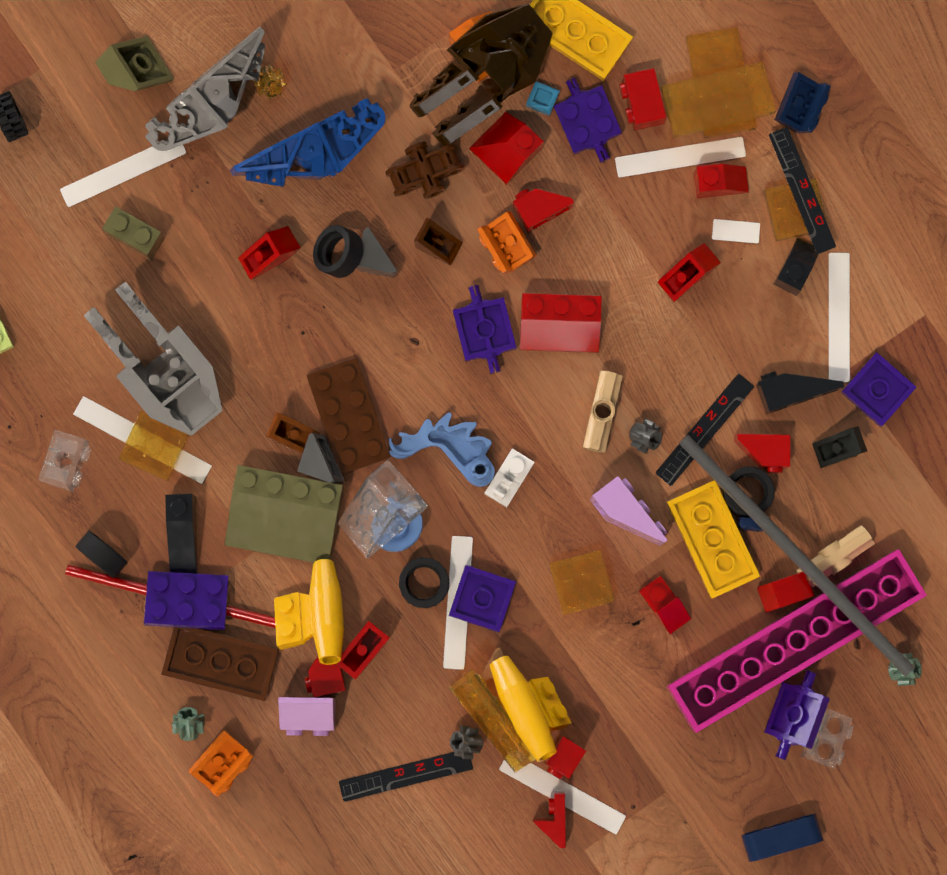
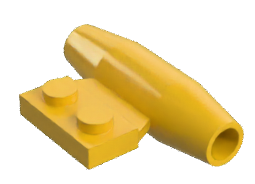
M320 559L315 561L312 566L309 595L296 592L274 598L276 644L280 650L306 644V641L313 637L320 663L332 665L340 662L344 637L342 592L334 562L329 559Z
M509 656L496 659L489 666L498 696L518 736L537 762L550 758L557 752L551 731L565 729L572 724L567 715L566 708L562 705L555 691L553 683L549 677L527 681Z

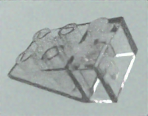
M387 460L366 478L337 524L368 559L421 514L428 505L392 463Z

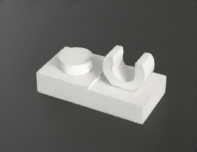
M512 448L484 494L507 508L535 462Z

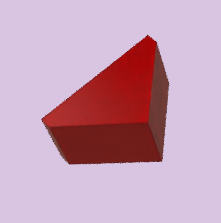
M804 572L757 587L765 613L815 596L809 578Z

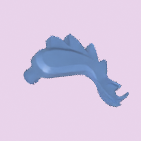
M447 413L436 423L435 427H433L430 419H426L419 432L415 435L399 432V436L402 438L400 445H394L392 439L389 438L391 448L389 453L394 458L405 459L421 449L433 446L440 448L473 486L485 487L494 478V467L486 456L492 445L491 440L481 436L470 437L477 426L476 422H463L449 427L452 415Z

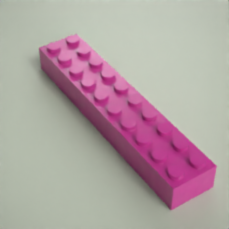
M899 549L892 551L835 585L874 626L927 596ZM822 593L668 684L666 687L693 733H697L863 633Z

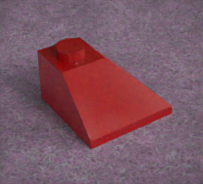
M505 112L469 150L507 185L543 149L544 141L525 123Z

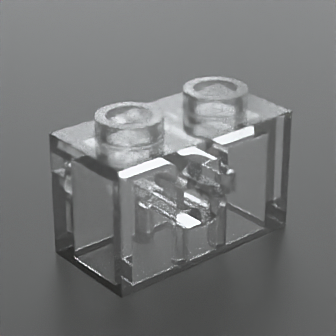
M55 430L38 481L73 492L75 487H79L82 480L83 472H80L82 463L87 462L91 452V447L88 446L89 441ZM69 458L72 460V464L66 465L65 468L61 463L62 459Z

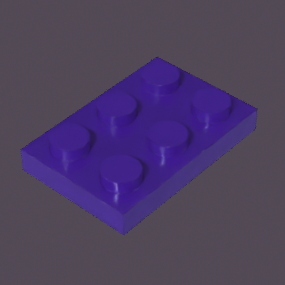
M148 571L144 626L225 630L229 575Z

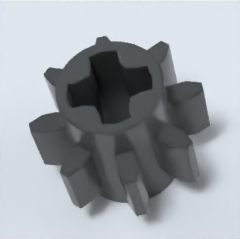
M644 419L643 424L637 422L632 426L629 433L630 440L632 441L630 445L647 454L648 449H657L662 441L661 427L648 419Z
M461 725L460 731L453 732L450 738V746L455 751L454 756L472 760L473 753H480L483 747V738L478 734L479 729Z

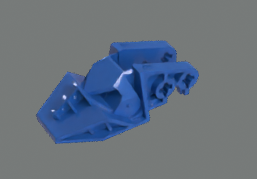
M366 98L351 108L355 114L354 117H348L345 110L340 111L233 166L230 172L232 176H246L247 181L284 187L286 177L321 180L327 176L331 178L341 172L382 128L385 123V113L378 102L371 105L369 99ZM370 118L372 122L367 123L365 119ZM342 130H347L349 134L343 135ZM292 164H295L304 172H289Z

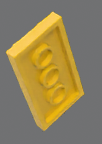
M533 0L530 4L553 33L549 46L602 81H605L633 40V36L578 0Z
M715 480L666 502L711 599L760 577Z

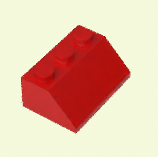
M522 293L520 350L599 353L602 296Z

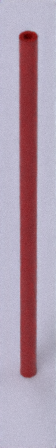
M68 565L65 575L146 595L147 584L119 577L112 578L107 574ZM227 605L226 616L276 628L275 617Z

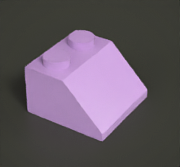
M278 697L280 730H286V735H302V730H313V736H329V731H335L336 698Z

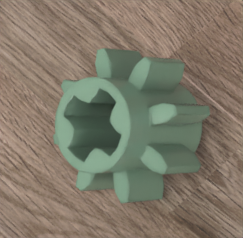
M912 653L902 654L915 667L906 677L891 662L889 663V676L893 681H898V686L915 685V679L921 677V663L919 659L913 658Z
M191 707L182 708L178 711L177 715H173L172 733H179L180 739L192 741L198 738L199 733H204V714L198 715L196 709Z

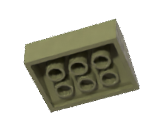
M238 465L224 545L312 563L320 559L330 560L344 487L339 484Z

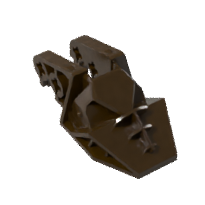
M528 3L486 14L447 49L454 60L433 78L434 82L429 90L420 94L416 93L413 96L414 99L409 107L417 117H423L475 80L477 81L479 79L478 76L485 71L496 85L491 89L480 85L476 90L477 93L465 104L461 103L457 107L458 113L453 119L444 123L441 121L435 126L436 130L432 133L433 136L443 146L449 145L503 107L501 103L508 96L536 82L553 33Z

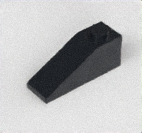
M776 371L761 376L762 381L756 384L766 414L841 390L845 387L843 381L787 373L777 375Z
M193 494L165 495L170 572L197 574L196 496Z

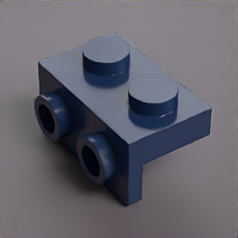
M800 72L793 73L774 120L798 134L811 133L819 123V115L822 107L828 101L831 85L827 83L819 84Z

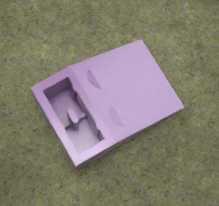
M617 476L592 495L590 501L605 521L659 546L667 541L665 537L668 534L659 521L655 523L649 517L651 511L642 499L640 501L635 499L632 495L635 490L627 479L621 480Z

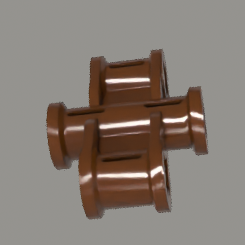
M425 141L406 148L405 154L409 155L411 160L393 166L385 172L386 176L390 177L395 197L406 195L421 187L424 190V199H429L443 193L446 189L445 186L440 184L439 180L456 175L465 169L464 164H460L455 152L456 145L449 144L430 153L426 150L428 145Z

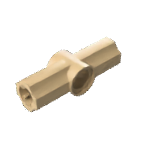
M600 371L583 449L605 453L622 375L609 371ZM598 406H606L610 411V415L607 418H599L596 415L595 409Z
M861 525L841 540H836L819 551V555L811 559V561L828 577L853 562L852 559L875 543L868 531ZM800 568L796 570V573L803 572ZM809 578L811 587L816 586V584Z

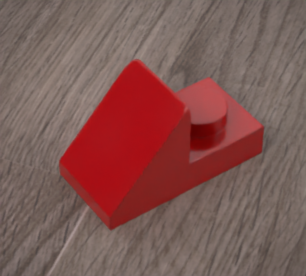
M661 576L638 591L669 635L691 620L679 597L674 595Z
M554 791V798H549V814H554V818L533 819V822L559 848H566L565 791Z

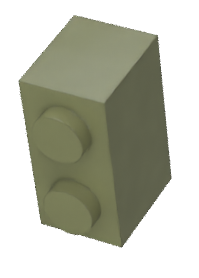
M116 206L102 228L106 235L150 260L154 258L165 239L160 231Z

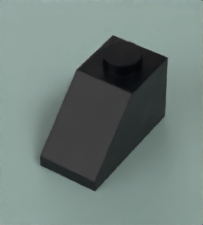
M797 238L773 284L797 296L802 290L819 255L816 253L814 246Z

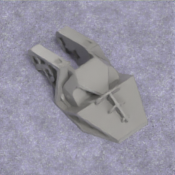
M260 26L166 106V110L171 114L169 116L170 123L167 124L165 121L160 123L154 116L145 124L149 131L145 137L155 149L167 151L228 127L227 122L236 115L246 81L254 80L258 82L266 46L261 42L265 31ZM242 80L235 99L229 81ZM177 112L183 116L188 114L189 124H178L179 117ZM157 130L162 133L169 132V141L166 142L164 139L161 141L157 140L159 135Z
M124 282L115 291L165 352L144 367L138 356L136 357L95 307L91 308L84 316L125 365L116 377L148 416L192 436L223 411L213 367L179 325L166 332L129 285Z

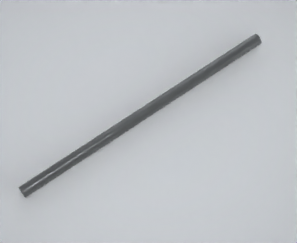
M689 435L680 441L679 444L905 677L915 669L900 651Z

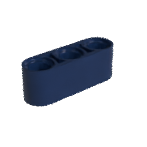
M816 814L806 815L741 835L749 862L824 841Z

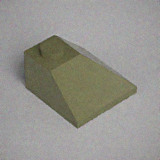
M148 36L112 44L95 62L108 84L132 91H139L174 80V77Z

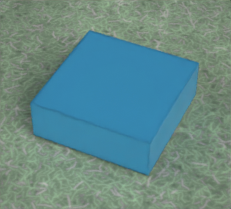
M536 81L526 107L550 116L560 90Z

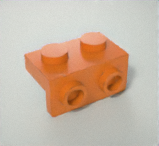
M507 211L488 225L477 229L480 234V242L486 249H489L493 256L492 262L499 271H502L503 274L514 272L537 256L511 211Z
M223 730L188 771L209 788L216 797H219L230 789L235 777L249 767L253 756L245 746Z

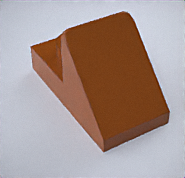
M276 412L266 437L275 443L303 454L308 435L312 433L320 434V432Z

